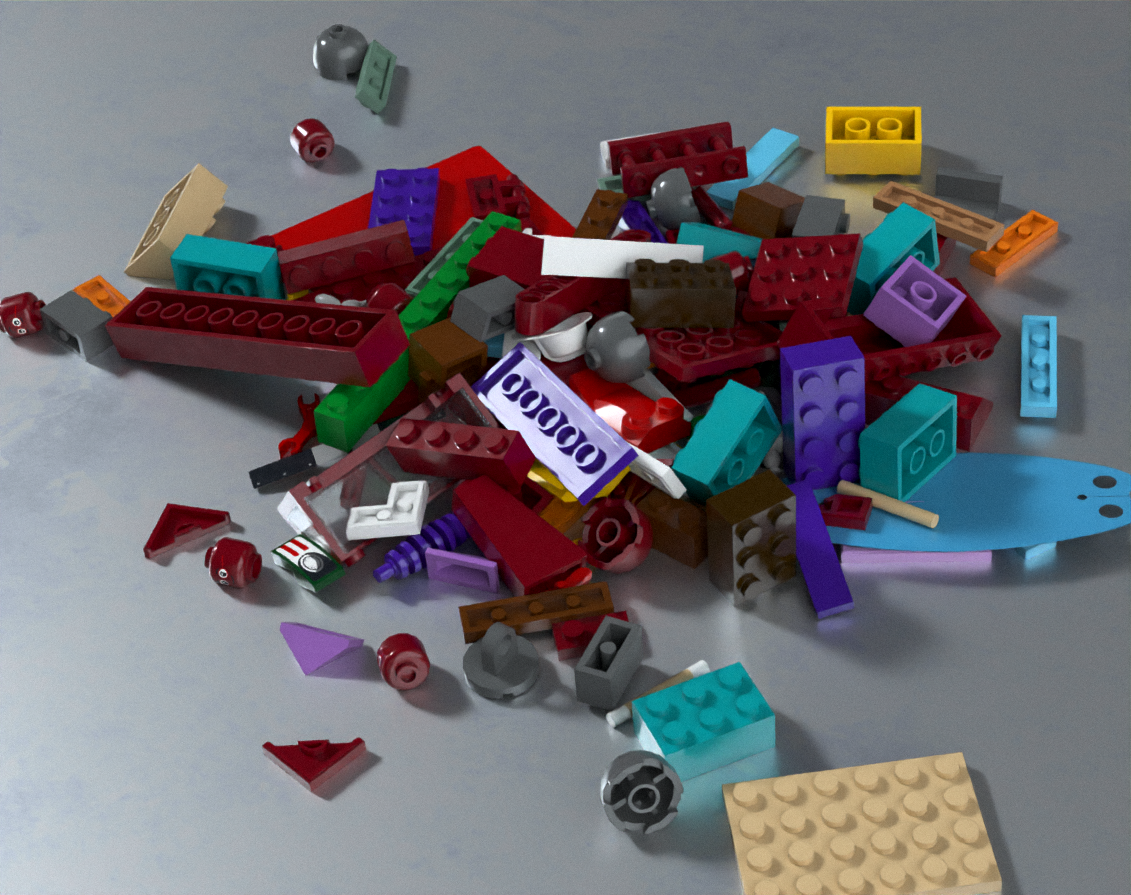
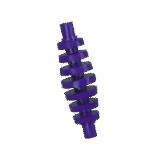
M454 512L446 514L440 519L430 521L428 525H422L420 534L408 535L405 541H401L395 546V550H390L385 554V564L373 570V576L378 583H382L392 576L398 580L404 579L409 574H415L421 571L422 568H427L425 557L427 548L454 552L456 547L461 546L471 536Z

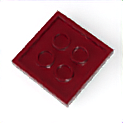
M861 234L762 239L742 310L745 322L790 320L801 301L828 297L835 306L829 318L845 317L863 247Z

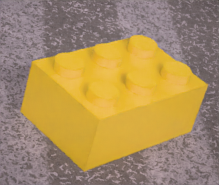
M826 107L825 174L840 176L847 174H867L871 176L878 174L921 175V107Z

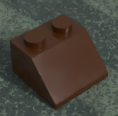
M657 487L637 504L650 520L653 529V549L693 569H696L708 557L707 510L705 505L685 495H682L679 499H674Z

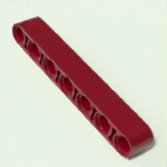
M632 229L626 230L610 240L651 242V234L644 230ZM548 275L515 296V331L527 336L543 334L624 284L625 279Z

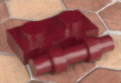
M496 174L465 179L474 218L484 221L492 211L504 215L513 213L518 219L530 217V203L528 198L524 196L526 190L523 182L516 174L509 175L504 181H498Z

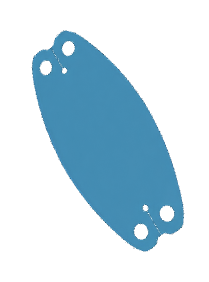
M956 453V457L907 500L922 501L910 502L908 504L938 514L939 521L935 528L924 526L876 507L872 509L865 530L826 526L832 543L885 550L965 552L1008 549L1059 542L1106 532L1130 524L1131 499L1129 492L1131 491V475L1106 466L1064 459L1017 454ZM1098 476H1109L1114 478L1117 484L1112 488L1104 489L1095 486L1093 480ZM788 478L781 480L786 486L791 484ZM861 482L854 483L856 485L861 486ZM838 486L813 490L818 506L821 502H824L823 499L838 494ZM1079 495H1085L1087 496V499L1080 500L1077 497ZM1105 505H1116L1122 508L1123 514L1117 518H1107L1099 513V509Z

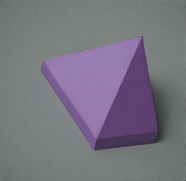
M427 548L425 557L429 579L495 594L500 590L496 562L476 555Z
M281 622L280 632L305 676L363 647L364 639L298 622Z

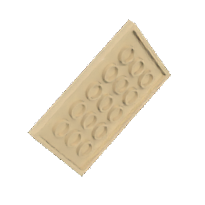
M962 752L722 784V797L743 895H976L1001 891L1002 879Z

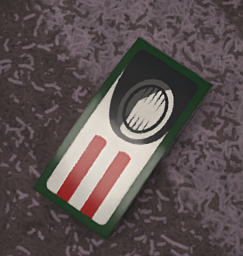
M302 534L295 536L270 551L275 564L292 571L298 585L315 593L346 575L344 568L327 551Z

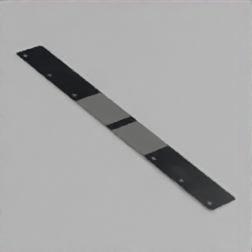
M442 409L427 421L437 422L445 419L444 410ZM407 413L372 425L348 453L321 444L249 471V476L253 488H260L346 456Z

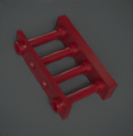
M729 122L607 142L610 171L612 175L621 174L623 193L628 194V198L651 194L654 180L660 174L673 168H684L691 187L748 178L745 146L733 148L732 130Z

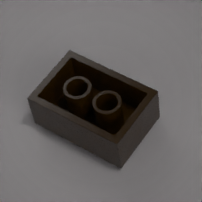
M638 259L635 262H626L625 305L627 313L635 319L630 323L634 328H734L736 287L729 263L716 259L705 260L703 263H690L684 259H673L669 263H655L651 259Z
M770 469L706 500L709 581L734 607L747 600L754 599L759 594L779 584L786 583L796 576V495Z

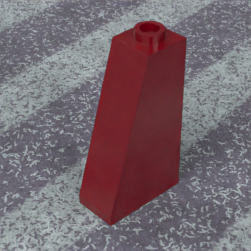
M485 474L473 480L467 479L453 489L452 511L485 557L497 563L498 574L514 597L552 589L557 581H565L574 571L581 567H586L588 555L581 547Z

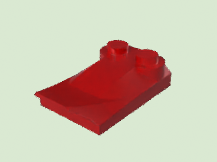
M589 368L570 375L568 379L570 389L625 441L647 454L685 438L691 433V423L684 419V407L673 398L663 397L654 401L626 383L607 382Z

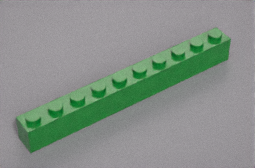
M494 211L485 218L398 316L408 340L411 333L447 318L448 309L458 292L470 288L469 276L466 273L470 259L480 252L488 238L493 237L501 226L522 232L520 219ZM409 347L371 387L337 384L314 410L319 443L347 453L354 447L411 380L408 377Z

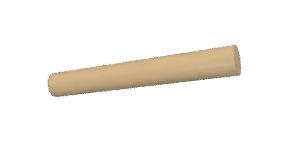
M841 480L838 484V494L872 498L873 507L930 528H935L938 524V514L845 480Z

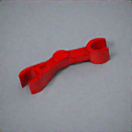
M314 393L315 401L311 404H305L302 395L298 397V408L304 422L302 428L293 438L284 439L279 443L280 459L287 452H290V455L302 452V448L306 443L317 435L314 410L321 403L318 394Z

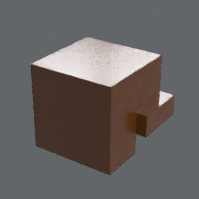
M770 182L741 189L738 192L731 227H739L750 233L753 237L761 239L792 238V233L805 198Z
M451 317L410 334L408 377L418 386V400L421 403L432 393L435 394L440 389L445 388L444 383L459 372L471 387L483 376V368L487 367L488 345L483 341L479 342L450 321Z

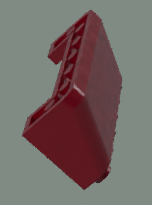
M956 277L945 278L944 280L965 294L966 298L949 323L931 343L904 347L891 335L875 326L863 314L828 319L835 306L828 297L799 303L778 339L777 346L780 349L851 336L865 358V382L872 380L880 381L884 378L899 375L907 376L911 373L926 370L933 371L937 368L948 366L956 367L975 361H985L993 354L994 347L1002 335Z

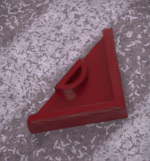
M167 503L143 548L145 558L151 559L229 525L231 522L230 513L227 511Z
M358 737L350 743L308 740L298 741V745L275 746L271 742H266L262 745V749L268 759L310 792H313L365 752L366 746L365 741Z

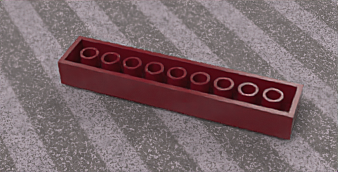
M146 287L105 325L121 358L361 387H371L379 380V377L410 346L396 310Z

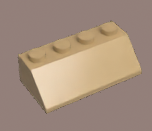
M198 163L164 195L124 273L134 277L173 279L174 274L170 257L186 234L203 237L211 229L216 221L213 215L225 203L223 196L228 186Z

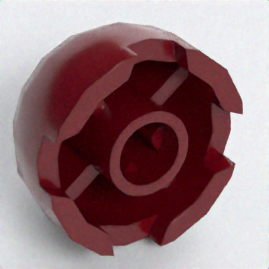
M604 498L594 504L582 519L585 527L582 532V541L578 539V546L588 555L587 562L591 566L617 574L633 570L648 557L653 545V529L648 516L634 503L626 499L611 500Z

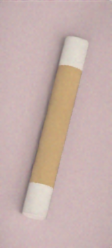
M701 660L607 713L608 723L615 728L633 717V700L710 673L708 664Z

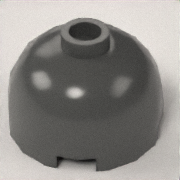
M341 24L333 25L317 36L312 48L314 69L319 70L321 77L331 80L347 79V74L358 70L361 73L368 46L366 38L357 29Z
M673 168L660 174L652 184L651 200L646 201L651 219L658 218L661 225L667 230H680L681 223L683 222L701 223L684 168Z
M617 311L598 320L589 330L585 344L584 359L589 369L594 370L598 376L611 383L623 384L645 376L643 373L644 369L650 367L651 364L649 361L650 350L644 333L637 335L634 327L630 324L635 319L624 311Z
M648 750L628 751L617 756L607 766L600 780V800L609 821L620 831L625 832V829L631 831L643 829V834H650L664 828L678 814L677 806L681 800V793L683 794L684 788L675 768L660 754Z

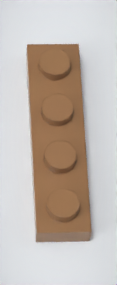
M890 181L873 197V208L888 214L904 202L934 218L937 233L985 252L1004 235L1005 224Z

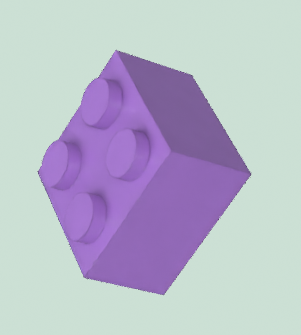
M910 255L879 289L863 316L899 341L904 347L931 343L949 323L966 298V295Z

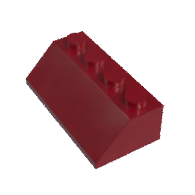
M900 376L884 378L880 381L872 380L865 382V424L869 426L919 383L957 395L956 448L968 452L973 447L993 408V402L985 398Z

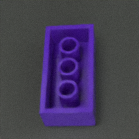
M851 336L780 348L783 469L789 482L794 484L809 479L813 490L838 486L841 480L851 483L861 482L858 475L860 468L858 439L861 432L865 429V358Z

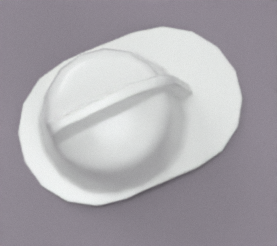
M591 312L578 313L543 334L527 336L515 333L512 335V339H533L544 357L556 362L569 361L584 354L586 351L585 344L588 334L586 322L592 318Z

